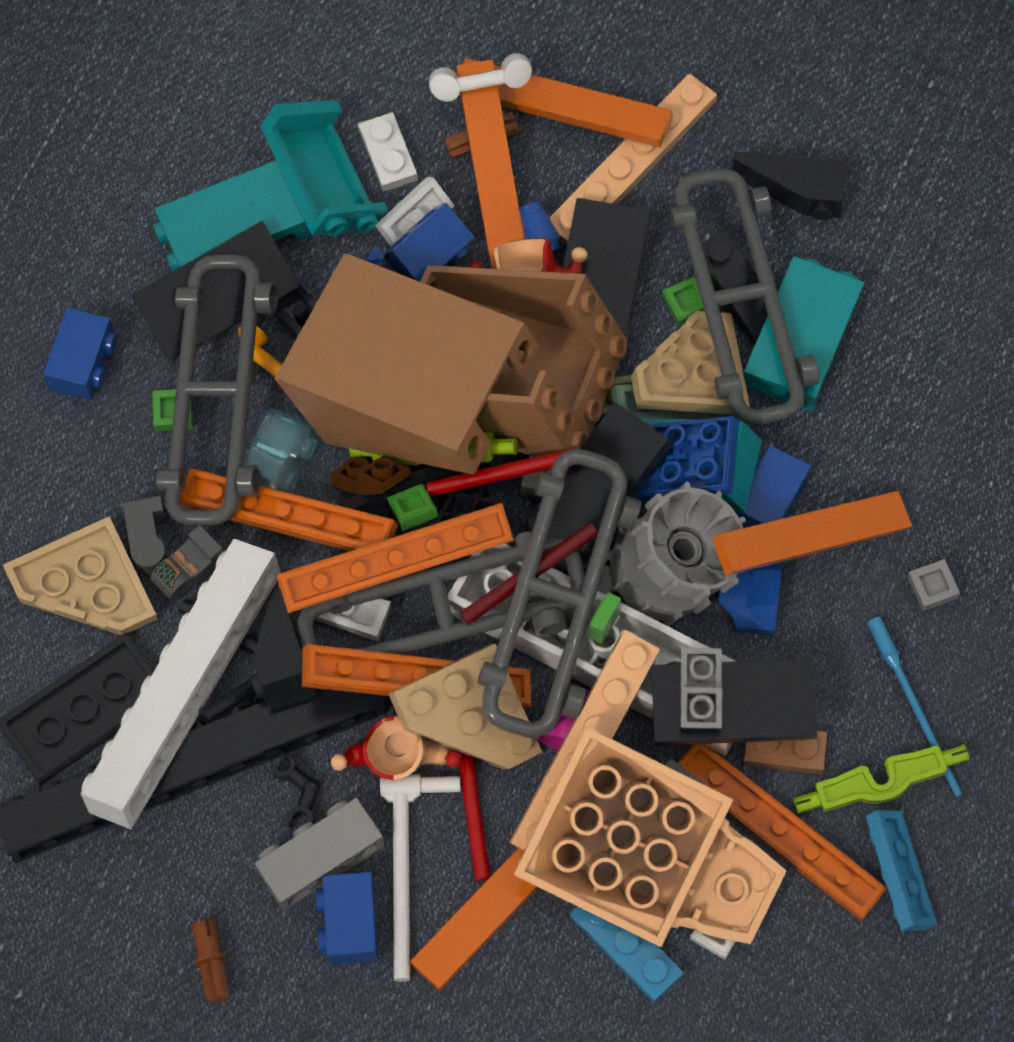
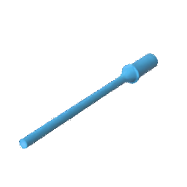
M879 616L867 622V625L883 656L882 661H886L894 670L930 746H939L901 668L900 651L896 649L882 618ZM947 766L945 777L957 798L963 795L950 767Z

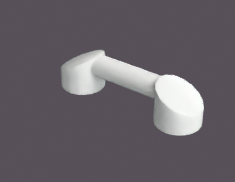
M514 53L504 59L502 69L457 77V74L450 68H438L429 77V87L431 93L437 99L448 102L456 99L460 92L501 84H507L511 88H520L530 80L532 67L526 56Z

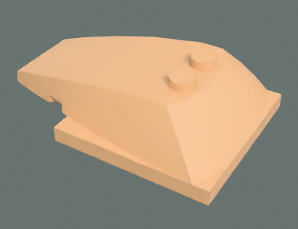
M585 726L513 874L661 947L670 928H678L679 926L696 929L698 932L710 936L751 944L786 874V870L755 843L743 837L729 825V821L725 819V816L734 799Z

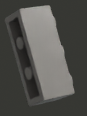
M357 798L349 803L347 800L338 802L327 811L328 816L316 824L308 822L302 825L293 833L294 838L282 846L278 843L271 845L260 853V860L254 863L255 867L283 912L316 892V889L322 888L323 876L344 874L385 847L383 836Z

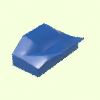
M782 562L740 572L736 576L739 582L726 593L720 590L719 604L733 617L736 632L774 636Z

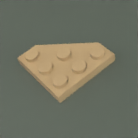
M695 311L677 332L674 331L657 347L656 351L647 360H644L635 368L631 380L636 409L734 415L728 398L719 400L716 394L714 379L722 375L704 311ZM721 313L735 368L741 378L744 401L750 407L732 314Z
M110 516L3 564L20 603L118 635L128 634L158 620Z
M489 644L388 693L404 730L437 741L441 745L463 754L472 755L487 761L498 768L510 769L542 753L536 738L523 737L501 730L492 725L484 714L482 699L485 686L477 684L484 661L493 662L497 649L496 644ZM507 672L504 686L498 698L499 709L507 715L529 721Z

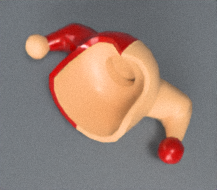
M548 238L518 240L494 248L496 269L581 274L582 264L588 258V253L584 248H574L571 252L572 262L568 268H562L555 263L551 242ZM473 261L468 266L469 268H484L479 261Z
M398 715L383 717L373 724L370 731L366 734L365 740L351 745L343 755L336 754L331 758V766L334 770L342 771L347 766L356 768L368 766L374 774L389 780L406 778L418 770L421 765L442 766L446 764L454 768L462 762L461 753L443 746L439 742L422 735L418 736L404 730Z

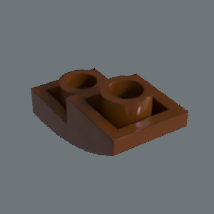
M381 456L373 462L362 457H354L332 471L330 475L332 486L359 495H378L409 477L411 471L410 468L385 456Z

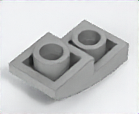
M681 648V728L722 729V648Z

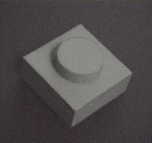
M945 559L908 572L907 578L922 612L959 598V589Z

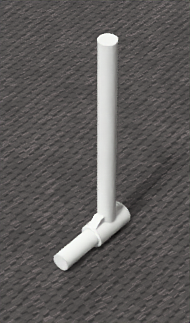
M411 774L406 778L397 780L380 777V795L388 803H393L394 981L404 982L410 980L409 803H413L421 796V793L461 792L460 776L421 777L420 774Z

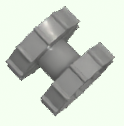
M685 482L679 489L673 490L665 496L657 493L645 504L647 512L643 517L637 519L632 530L619 527L621 535L607 556V559L610 560L611 575L614 582L611 591H618L630 607L652 619L666 621L667 626H671L678 619L692 611L695 614H699L711 604L708 599L710 595L719 590L726 593L739 582L736 577L738 573L725 576L712 538L722 533L742 529V524L746 519L744 517L739 518L732 507L721 498V491L713 494L704 489L691 488L690 483ZM674 550L680 553L682 560L675 555Z

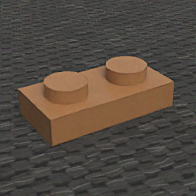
M817 731V738L811 740L746 742L743 765L823 775L827 732Z

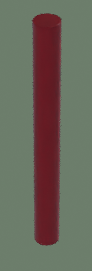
M589 522L541 556L535 577L538 578L597 537L598 532L592 523ZM520 571L459 612L467 625H470L513 595Z

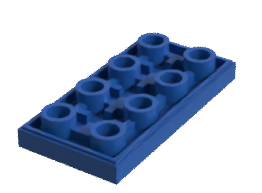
M734 416L649 424V426L674 444L634 496L635 499L641 500V502H648L657 493L665 496L673 490L679 489L685 482H689L691 488L704 489L713 494L717 491H721L722 495L733 493L739 421Z

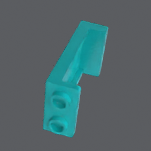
M337 99L275 104L260 126L312 236L326 234L337 236L344 232L359 231L360 233L369 232L376 228L375 225L388 210L385 202H370L333 124L342 113Z
M277 161L155 208L158 222L152 224L160 245L167 243L171 253L167 254L166 258L172 271L261 220L274 241L293 234L296 242L310 237L309 229Z
M793 256L778 291V296L795 357L812 354L817 364L819 383L818 385L804 387L805 401L802 406L803 410L813 413L819 399L820 390L854 309L862 297L865 282L858 280L855 275L849 272H836L825 268L814 259H801ZM767 316L744 370L745 384L747 389L786 403L790 398V393L769 317Z

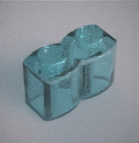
M271 407L264 417L254 440L244 454L243 466H258L261 486L290 493L299 478V471H296L302 459L308 460L316 447L317 439L313 438L314 430L312 426Z

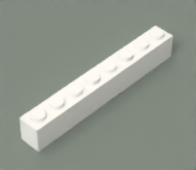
M233 539L227 551H223L219 555L215 571L209 581H205L201 585L197 601L191 611L185 613L181 618L176 636L171 644H167L163 648L158 666L152 676L149 675L144 680L140 696L134 706L128 708L124 713L119 731L113 740L106 743L99 764L93 773L87 775L83 782L81 796L90 814L132 829L199 715V709L205 705L276 584V575L280 574L281 571L274 552Z

